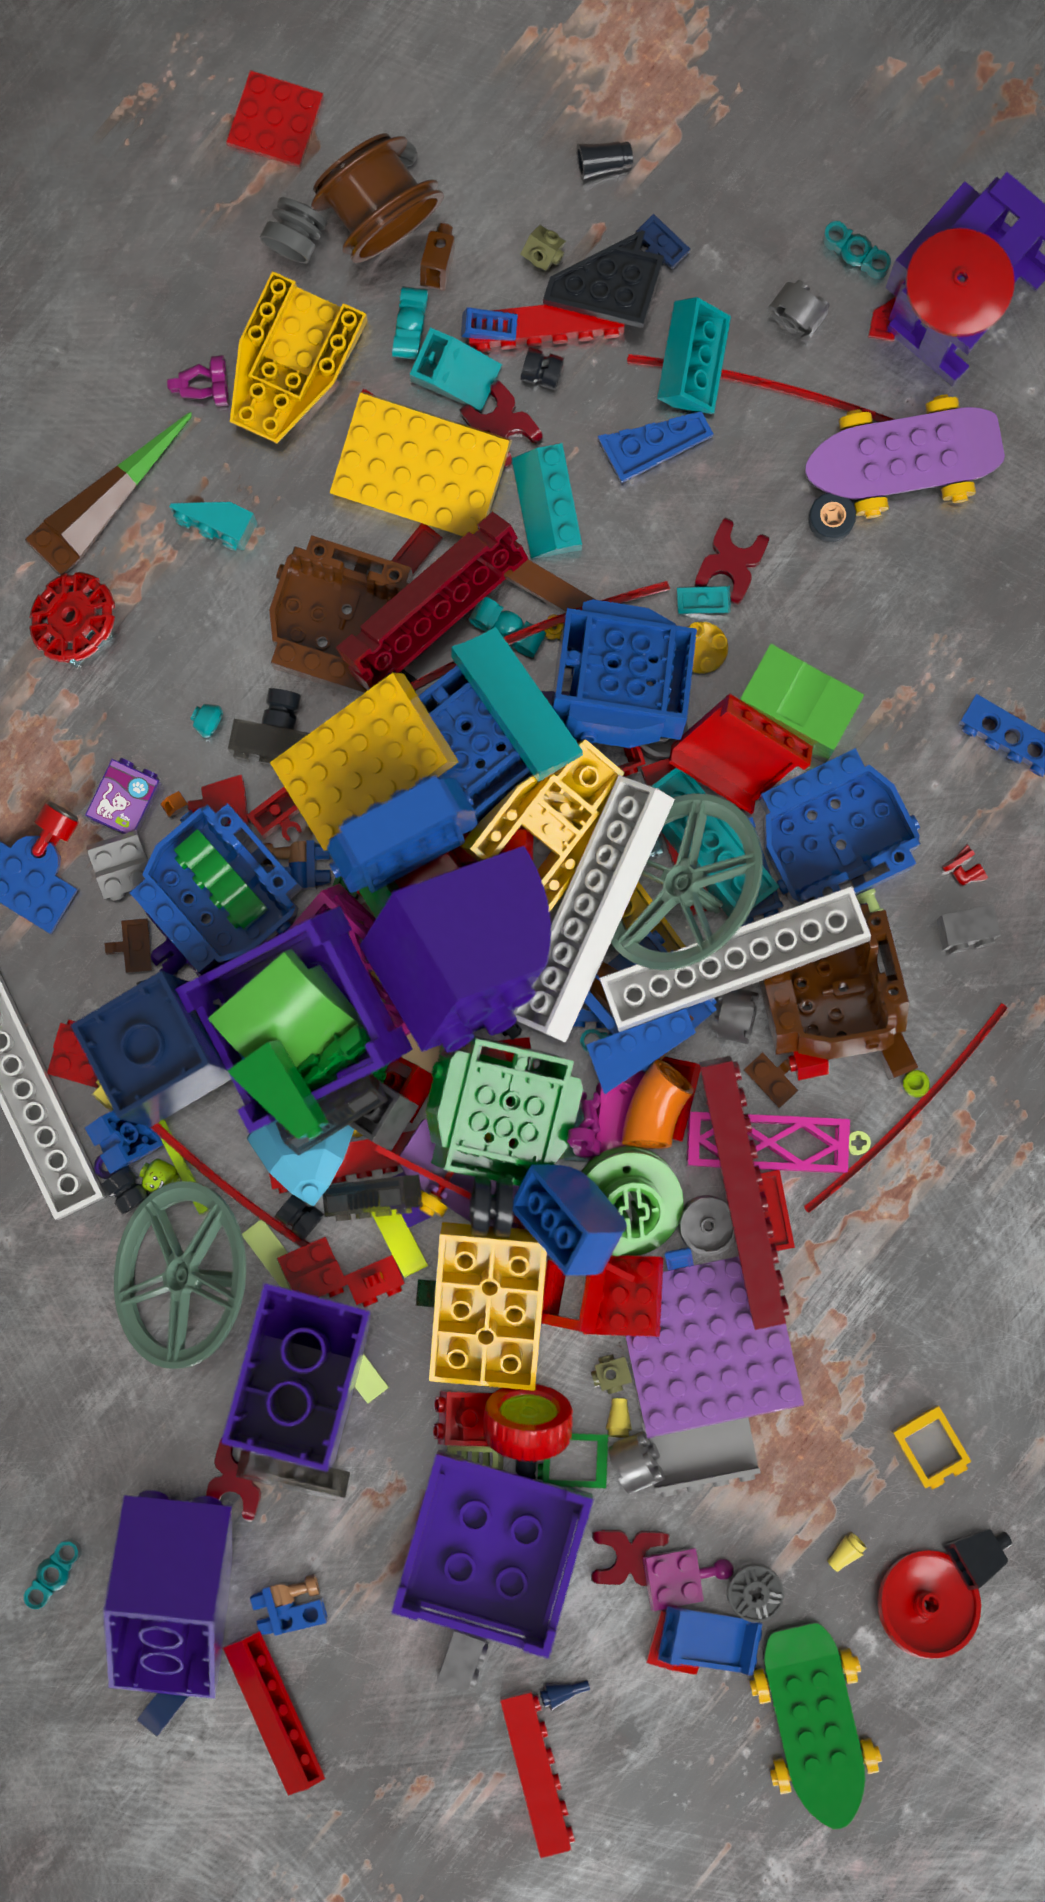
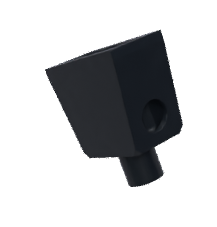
M987 1529L948 1543L944 1547L968 1590L981 1588L1008 1563V1558L1003 1550L1012 1546V1540L1006 1532L995 1536L991 1529Z

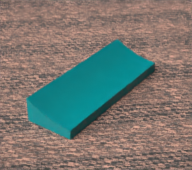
M496 627L473 639L451 647V658L538 782L583 756L581 747Z
M677 768L651 786L672 798L687 794H706L694 778ZM688 816L671 821L661 829L663 835L678 854ZM707 816L696 868L745 855L741 840L734 829L721 819ZM731 867V868H727V869L720 870V871H717V872L709 873V874H707V877H708V876H711V875H714V874H717V873H720V872H723V871H726V870H729V869H732V868H735V867ZM764 867L762 869L759 891L752 909L780 888ZM746 873L705 886L709 893L722 901L723 905L721 908L728 917L739 901Z

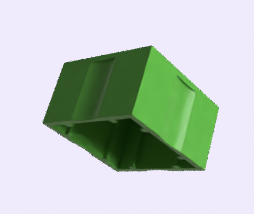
M770 644L740 700L813 746L812 758L824 764L835 750L864 694Z

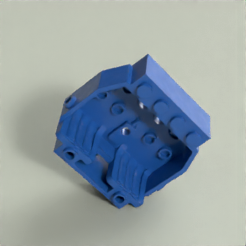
M592 599L583 602L582 610L567 608L559 640L551 701L552 708L575 740L582 741L586 739L591 744L600 743L632 748L658 742L660 737L681 740L688 715L697 629L677 626L676 623L655 611L639 606ZM649 660H655L657 663H651ZM565 665L572 666V683L569 695L561 694ZM608 665H614L616 668H611ZM647 682H651V683H653L654 685H653V686H649V685H647L646 683H647Z
M456 665L418 697L459 763L439 776L438 780L441 778L457 779L462 790L468 792L474 803L472 808L478 824L518 784L533 774ZM470 723L471 728L465 731L462 730V725ZM504 744L506 749L503 752L497 751L498 745ZM478 761L485 762L483 768H477L476 764Z
M856 748L762 793L759 797V801L766 813L763 819L764 851L779 879L776 882L780 887L781 893L783 895L786 894L789 901L796 906L824 897L822 891L827 887L831 888L832 893L841 891L839 885L849 881L852 882L853 890L857 896L911 870L917 864L911 853L921 844L919 841L920 835L917 831L920 829V825L916 817L909 815L895 785L871 765L864 766ZM832 800L839 801L840 807L838 809L831 807L830 802ZM809 811L816 813L817 817L815 820L807 818ZM837 841H844L846 844L845 849H838L836 846ZM894 854L897 855L900 862L895 861ZM885 863L888 872L866 882L863 875Z
M426 776L415 783L416 786L410 790H399L391 796V800L383 804L377 802L367 808V813L359 817L353 815L342 822L343 825L339 827L341 832L330 838L327 849L333 861L329 864L336 878L342 877L350 893L366 886L373 893L465 843L463 834L474 829L477 825V820L472 808L474 803L468 792L462 790L456 778H441L438 780L437 776L432 778Z
M228 803L217 813L207 804L205 807L198 808L195 812L190 810L180 819L182 823L155 846L142 874L145 880L130 892L186 959L202 975L215 964L220 963L223 965L270 941L277 934L285 933L290 928V923L296 918L299 910L291 898L303 889ZM231 820V824L228 827H224ZM197 829L200 830L269 909L246 930L241 926L236 929L226 918L229 915L228 911L224 907L218 909L209 899L212 893L208 888L204 887L201 889L192 879L195 875L189 867L184 870L174 859L178 855L174 849ZM241 829L258 846L253 853H250L236 838L235 834ZM267 858L276 866L269 873L261 866V863ZM277 877L283 879V885L280 887L274 886L273 883ZM188 894H192L194 897L193 902L187 904L184 900ZM204 914L211 916V921L207 924L202 922Z

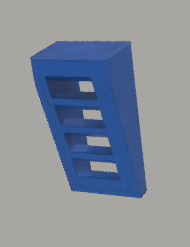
M469 307L463 311L461 337L516 340L517 314ZM472 318L475 319V328H471ZM482 319H486L485 330L482 329ZM493 320H497L496 331H492ZM503 320L508 321L507 333L503 332Z
M689 1247L666 1251L665 1253L668 1271L694 1266L691 1248Z

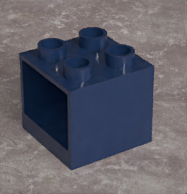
M159 971L71 1024L118 1119L152 1127L231 1080L196 1009L187 1013L175 990L189 981L164 971Z

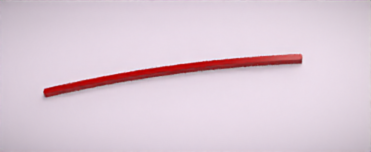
M628 354V364L663 368V358ZM724 369L721 372V379L789 394L845 412L853 410L869 412L872 415V420L877 423L895 420L875 411L799 387Z
M668 581L601 601L622 604L668 591L670 587ZM566 612L503 638L510 645L563 624ZM452 661L410 684L414 691L443 677L456 666V663Z
M1002 1003L998 1006L973 1040L928 1092L885 1136L854 1163L847 1173H843L804 1206L807 1212L810 1213L852 1178L919 1114L971 1056L1008 1007Z
M159 1123L150 1127L201 1174L260 1220L299 1247L310 1243L305 1239L302 1241L289 1228L229 1185L178 1142Z
M376 1144L374 1151L470 1200V1192ZM512 1214V1222L526 1228L519 1218ZM609 1263L604 1268L630 1282H633L634 1278H636Z

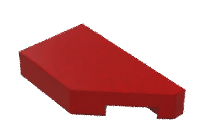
M896 296L873 311L868 337L894 342L895 336L891 332L889 333L887 328L891 323L889 317L897 299Z

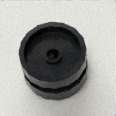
M475 1176L473 1191L470 1197L471 1235L486 1236L490 1220H493V1233L495 1236L510 1237L513 1213V1179L499 1177L495 1183L494 1194H491V1181L489 1177Z

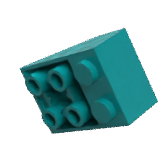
M430 327L409 374L410 382L464 405H471L473 409L482 412L491 392L490 385L496 380L502 364L460 340Z
M232 502L171 503L169 506L173 517L176 519V523L188 529L190 526H193L200 530V535L210 540L216 537L223 541V546L233 551H236L237 548L244 551L257 525L254 513Z

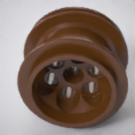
M383 133L362 142L333 163L319 177L313 187L316 195L312 200L311 208L315 211L333 208L351 233L344 242L342 251L345 254H351L350 258L354 263L369 260L399 242L420 226L439 207L444 199L443 192L437 190V180L431 179L417 183L399 158L407 146V138L404 136L391 138L388 133Z

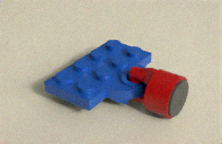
M49 801L48 803L45 802L34 821L43 828L39 836H25L17 840L12 847L0 840V903L51 934L78 891L77 887L57 876L61 866V855H59L56 846L60 839L69 841L79 821L78 817Z

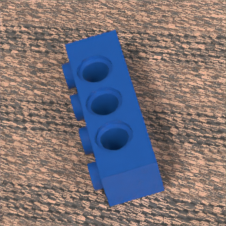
M976 694L958 725L963 727L961 730L973 738L976 735L985 740L984 744L996 751L998 749L1008 753L1007 757L1018 764L1024 762L1030 766L1029 770L1043 777L1045 775V733ZM985 718L993 720L995 729L992 731L984 729L982 720ZM1008 731L1014 732L1018 737L1017 743H1008L1005 739V733ZM1033 744L1039 747V757L1029 755L1027 750L1029 745Z

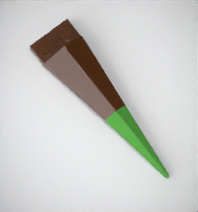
M192 412L187 413L44 519V522L25 539V542L59 575L68 573L81 561L138 483L190 420Z

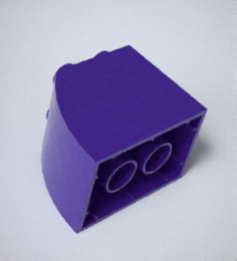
M525 846L394 891L359 945L422 1052L442 1045L446 1052H453L468 1044L474 1037L473 1032L486 1028L490 1036L500 1034L517 1021L514 1010L528 1003L536 995L532 985L545 969L548 962L551 946V921L543 883Z
M264 1283L221 1443L328 1471L334 1465L363 1358L371 1312Z
M154 1490L142 1491L138 1494V1497L124 1495L103 1611L109 1688L216 1699L233 1560L232 1506H223L220 1500L210 1496H198L193 1498L191 1502L170 1500L166 1494Z

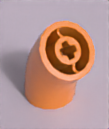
M655 1060L637 1086L625 1119L622 1137L623 1145L648 1149L672 1147V1138L678 1116L694 1091L686 1078L668 1063L662 1060Z

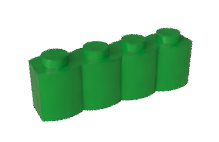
M200 830L194 831L174 849L178 854L174 859L184 870L189 867L195 874L192 877L194 882L201 889L204 887L208 888L212 893L209 899L218 909L224 907L228 911L229 915L226 918L236 929L241 926L246 930L269 910Z

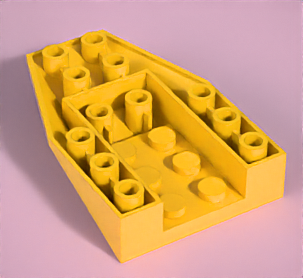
M272 271L239 340L230 423L278 444L334 385L368 322L367 314L344 303L340 307L298 288L295 281Z

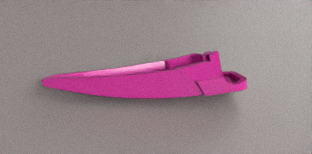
M640 1070L605 1095L600 1081L596 1086V1092H598L601 1099L600 1105L596 1108L601 1131L595 1134V1139L601 1142L600 1153L615 1147L626 1146L622 1144L625 1119L632 1097L645 1075L643 1070Z

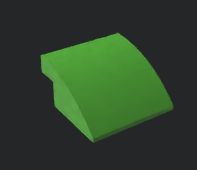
M292 949L280 955L208 1018L244 1058L266 1043L280 1040L296 1068L311 1054L318 1056L323 1053L325 1048L335 1041L334 1034L342 1036L355 1024L365 1028L358 1012L322 967L318 965L308 970Z

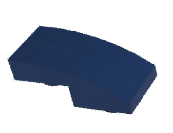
M157 1693L138 1717L137 1721L158 1737L190 1696Z

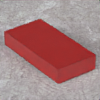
M421 523L391 561L411 567L414 576L443 540V537L428 525Z

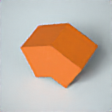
M178 791L166 797L162 801L161 806L167 815L171 817L188 808V803Z

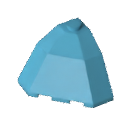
M337 1105L325 1106V1109H322L326 1118H331L336 1125L333 1126L328 1123L331 1128L326 1129L322 1127L325 1131L319 1136L343 1122H338L332 1117V1115L336 1114L340 1118L341 1116L337 1112L340 1110L344 1112L342 1108ZM275 1120L250 1133L247 1136V1140L268 1172L291 1194L314 1206L328 1189L343 1162L354 1129L345 1124L303 1151H300L301 1147L319 1136L297 1148L290 1142L296 1137L278 1120Z

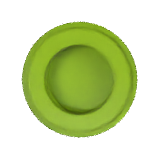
M913 1070L905 1075L903 1087L909 1096L918 1098L928 1092L930 1081L923 1071Z

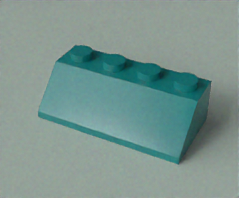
M698 297L674 301L657 399L674 408L697 412L702 411V413L708 414L715 412L731 320L730 315Z
M563 443L535 448L513 457L512 465L531 560L582 550L581 535Z

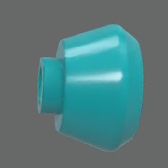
M203 704L202 707L197 706L190 720L194 721L193 727L203 738H208L213 735L218 727L223 710L219 705Z

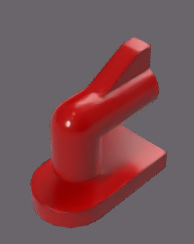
M968 844L954 858L942 866L944 872L955 868L952 873L960 885L988 878L980 863L967 871H964L960 865L975 855Z

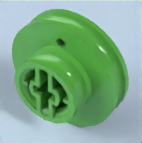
M615 1147L594 1157L581 1171L598 1186L626 1221L627 1227L612 1255L639 1256L649 1253L664 1244L676 1230L683 1212L681 1185L668 1163L656 1153L642 1147ZM628 1192H630L634 1199L630 1201L632 1221H630V1217L626 1210H629Z

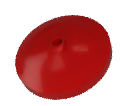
M949 229L928 238L914 253L906 274L907 298L916 316L932 330L948 336L967 337L989 329L1004 315L1014 292V271L1004 249L988 235L971 229ZM962 276L965 278V282H960L957 278Z
M931 1550L919 1551L902 1557L887 1571L879 1589L878 1612L885 1632L897 1647L917 1658L939 1659L959 1652L973 1638L981 1617V1597L979 1589L968 1590L948 1554Z

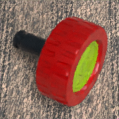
M536 1384L535 1391L501 1388L495 1391L485 1404L484 1438L495 1452L516 1460V1474L536 1480L537 1461L549 1459L560 1454L570 1443L573 1427L571 1403L562 1393L544 1385Z

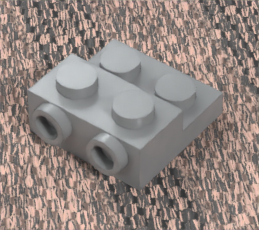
M137 830L86 846L104 899L119 900L125 896L126 892L132 891L145 880L142 874L148 860Z

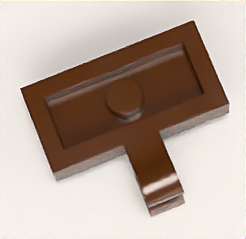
M148 918L122 920L123 941L104 943L105 954L124 953L126 973L152 971Z
M762 1052L744 1069L748 1076L778 1108L783 1106L798 1092V1089L785 1076L790 1070L788 1058L776 1067Z

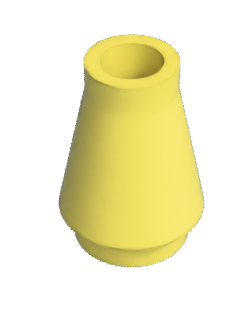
M612 1399L606 1425L609 1437H629V1431H632L627 1405L628 1399Z
M851 1533L849 1536L845 1535L827 1561L834 1570L839 1572L843 1567L863 1556V1552L867 1547L854 1533Z

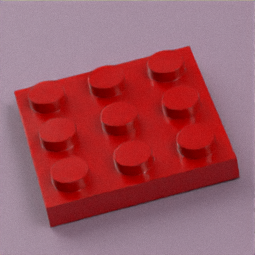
M250 70L226 141L227 145L300 168L324 98V93Z
M611 1255L608 1261L609 1264L636 1278H634L633 1282H630L606 1270L595 1333L583 1332V1334L660 1337L664 1257Z

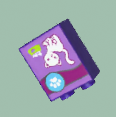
M120 758L119 761L111 759L85 816L121 834L135 830L139 833L162 785L157 780L158 775L147 769H143L142 772L133 769L135 764L126 759Z

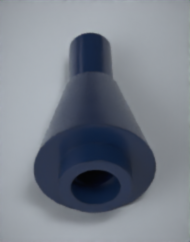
M588 1680L572 1685L547 1684L543 1685L544 1690L540 1691V1696L544 1707L549 1706V1709L552 1711L573 1698L574 1695L590 1691Z

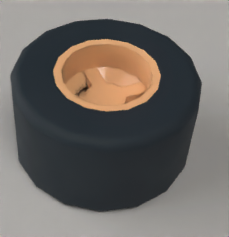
M830 493L819 496L809 511L808 523L810 529L816 537L823 541L836 542L844 539L850 534L856 522V510L851 500Z

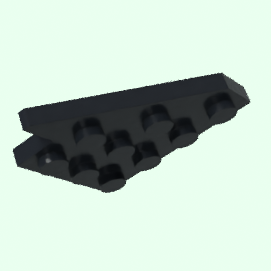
M641 230L550 276L543 297V304L644 329L663 267L664 256L641 251L645 238V231Z

